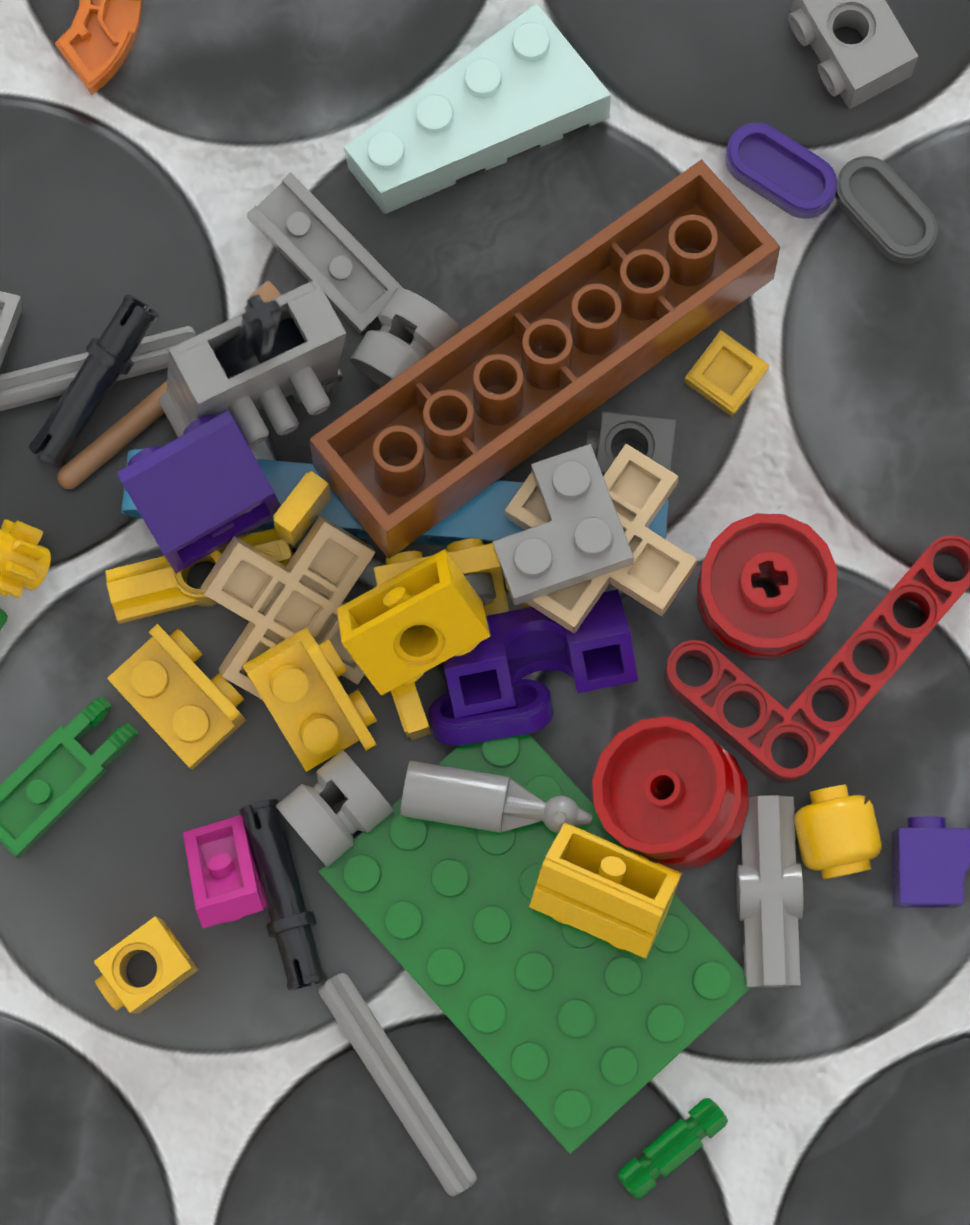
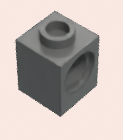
M602 412L601 429H588L586 445L591 444L603 476L616 459L612 453L613 446L625 439L639 442L644 447L647 457L671 471L676 420Z

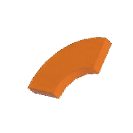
M79 0V8L71 27L55 42L58 51L91 96L105 86L117 73L129 55L137 37L141 21L142 0Z

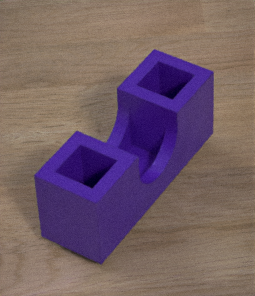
M618 589L603 592L575 634L533 607L486 616L490 637L479 642L470 652L461 656H453L443 662L455 719L515 707L514 687L522 678L538 671L557 670L568 674L574 680L577 694L638 681L631 632Z
M922 816L909 817L908 828H898L892 833L893 908H957L964 904V877L970 866V828H946L945 817Z

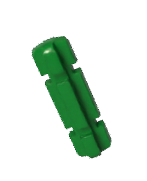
M710 1098L702 1099L688 1111L690 1114L688 1119L683 1121L680 1118L642 1151L645 1155L640 1160L633 1158L619 1170L617 1175L619 1181L634 1198L639 1199L646 1195L657 1185L655 1180L660 1175L664 1178L667 1177L703 1146L702 1139L706 1136L711 1139L727 1125V1116L714 1100Z

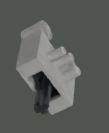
M315 279L265 303L259 294L253 295L247 299L245 313L168 349L167 391L160 397L159 403L178 438L183 435L185 428L196 419L206 415L218 416L229 410L247 444L256 445L264 441L269 435V431L258 410L264 409L277 435L284 436L296 430L299 425L285 397L293 395L296 403L304 404L309 415H318L329 408L331 402L326 393L335 388L344 378L339 365L346 331L318 280Z

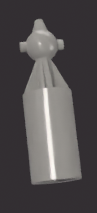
M413 760L409 761L400 816L498 833L543 821L551 831L559 833L565 822L576 827L590 825L593 817L592 814L578 808L576 802L567 796H555L544 802L507 776Z

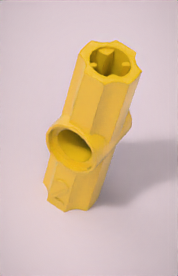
M275 528L239 537L242 541L284 566L288 564L293 556L291 545L277 535ZM228 544L178 573L174 572L165 556L106 570V584L117 622L122 624L194 605L208 607L218 604L216 601L205 596L201 589L190 587L187 584V575L189 570L199 562L209 561L216 564Z

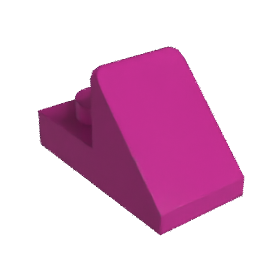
M241 815L183 832L195 908L202 928L223 922L236 921L246 915L263 911L267 907L246 827Z

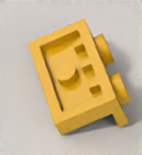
M157 623L149 631L152 637L107 679L182 761L193 770L247 721L236 709L244 698L221 676L220 672L210 680L197 667L195 662L203 654L179 628L168 635Z
M306 627L242 665L306 772L359 740L366 751L377 745L367 729L368 726L377 720L358 689L349 695L345 692L337 677L346 673L347 669L329 639L318 645Z

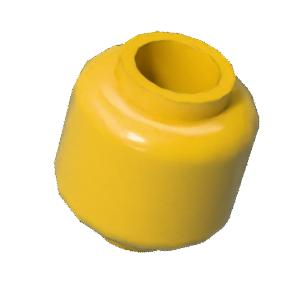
M846 784L809 792L812 804L800 808L794 815L795 831L804 866L813 871H821L823 880L871 870L870 860L876 858L882 851L881 837L871 800L862 795L849 796Z

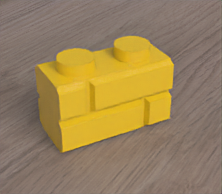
M565 822L542 864L529 907L552 917L557 922L573 926L609 942L616 948L627 950L646 959L667 916L682 873L660 863H653L646 857Z

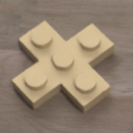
M625 444L603 477L633 553L634 564L525 602L574 634L609 584L658 615L663 616L697 565L695 557L648 529L677 486L678 475L628 444ZM532 472L505 509V518L524 530L550 522Z
M321 515L286 566L234 536L200 587L205 596L249 621L218 668L221 676L262 699L242 665L307 627L318 645L328 639L330 640L347 669V672L342 674V676L358 685L365 674L342 644L337 608L346 604L344 599L376 553L373 548Z

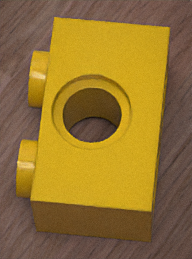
M446 549L337 608L342 644L381 696L400 685L405 686L417 681L426 671L453 656H461L470 652L479 642L490 637L483 602ZM415 625H424L419 628L410 629V627Z

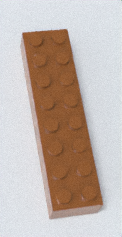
M701 159L311 437L309 441L313 467L321 478L329 483L331 490L388 559H390L772 281L775 276L780 245Z

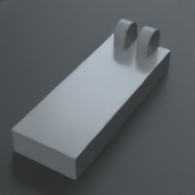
M291 172L258 206L253 207L247 213V218L309 282L315 279L318 280L330 304L360 335L378 318V315L395 289L403 288Z

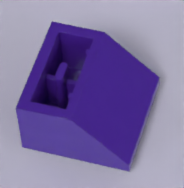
M229 410L218 416L206 415L196 419L185 428L182 436L163 447L151 446L141 450L129 460L127 467L117 472L127 493L175 573L229 544L234 536L239 538L273 519L274 514L281 506Z

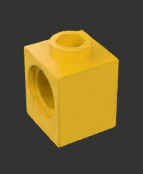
M156 916L93 961L102 973L95 980V983L105 999L116 1011L125 1006L129 1013L140 1014L199 970L165 921ZM149 952L157 963V973L150 984L137 988L128 980L126 973L127 964L135 954Z

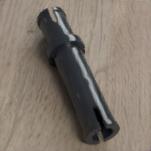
M126 294L122 299V304L100 338L91 339L86 347V351L89 353L88 357L35 439L30 442L29 449L34 454L43 451L39 458L48 464L59 468L64 465L68 454L120 374L128 375L134 363L131 357L153 323L159 318V314L154 309L147 311L146 309L149 305L138 298Z
M270 799L255 803L256 808L248 805L239 811L244 820L271 922L266 924L268 936L276 938L288 982L287 988L291 991L309 987L312 982L315 984L327 980V975L324 973L312 930L317 921L314 912L307 911L281 814L276 807L279 801L278 799Z

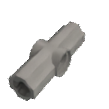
M766 795L749 797V810L740 834L741 864H737L736 898L738 920L743 921L744 977H746V987L783 988L801 986L798 920L803 918V877L801 864L796 863L794 797Z

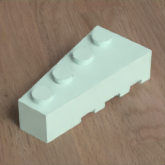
M536 3L345 145L344 151L348 169L381 211L387 214L456 184L457 179L483 168L488 171L506 163L507 158L537 145H540V147L546 146L562 139L563 134L588 123L592 126L609 119L611 94Z

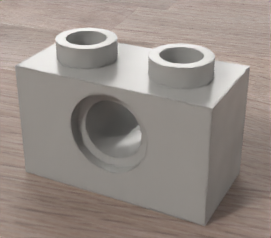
M885 0L792 1L791 13L788 14V19L796 38L803 46L811 44L821 61L818 64V71L823 84L832 96L835 97L840 94L849 110L912 76L919 56ZM841 27H851L862 35L863 41L852 45L845 44L836 38L834 31Z

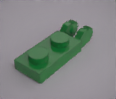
M103 696L96 698L86 706L65 728L60 726L0 785V843L15 858L20 859L107 772L105 767L114 762L139 735V732L130 723H126L122 727L117 728L92 755L78 742L101 724L107 717L108 712H110L112 705Z

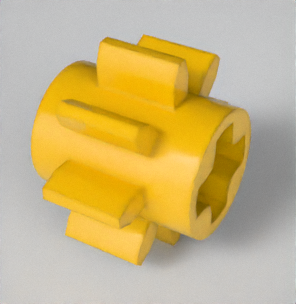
M5 519L0 529V594L6 597L11 595L16 598L21 597L23 588L32 591L41 585L48 573L51 562L49 549L38 545L43 531L18 520L14 523Z

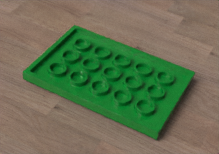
M530 734L460 745L437 764L510 777L544 802L555 796H567L576 802L578 808L593 815L590 825L577 826V828L630 850L605 830L594 808V804ZM401 797L391 806L394 809L391 815L371 832H362L353 840L354 846L331 866L328 868L324 866L318 871L569 1154L577 1149L752 988L746 987L744 969L676 894L673 896L667 916L646 959L627 950L616 948L607 941L568 924L557 922L552 917L530 908L529 905L537 885L542 864L558 833L548 829L543 821L500 833L400 816Z

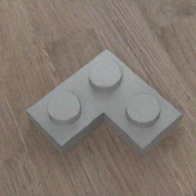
M591 444L531 464L532 474L550 522L493 541V549L514 606L634 564L633 553Z

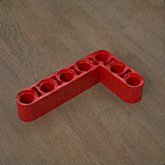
M949 535L941 537L932 543L788 709H785L717 649L699 640L682 642L672 650L665 667L664 679L667 689L680 703L766 777L776 783L790 784L797 782L808 774L969 588L970 541L961 536ZM942 554L957 558L963 568V578L956 582H948L939 578L933 567L934 558ZM901 600H910L918 604L924 615L923 625L917 628H906L900 625L893 614L894 603ZM864 645L877 649L883 656V671L875 675H867L859 671L853 662V650ZM688 657L699 658L709 667L710 679L701 686H688L678 678L676 673L677 664ZM824 691L836 694L843 702L844 716L834 722L818 718L812 707L813 696ZM736 697L751 701L757 711L756 722L745 728L735 727L725 718L723 712L724 704ZM784 737L797 741L804 752V762L802 765L793 769L779 766L774 761L771 753L774 741Z

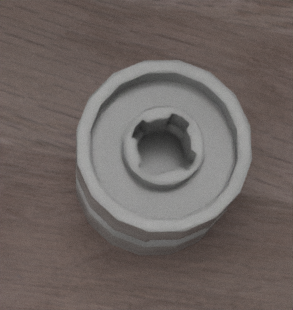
M396 288L378 315L382 326L381 329L366 333L351 356L350 361L363 375L378 386L383 387L456 335L462 328L447 313L430 301L409 290Z
M343 749L316 771L317 783L313 787L301 784L276 805L281 814L327 868L354 846L353 834L357 830L369 833L394 812V809ZM347 798L341 810L335 814L330 807L334 803L341 802Z

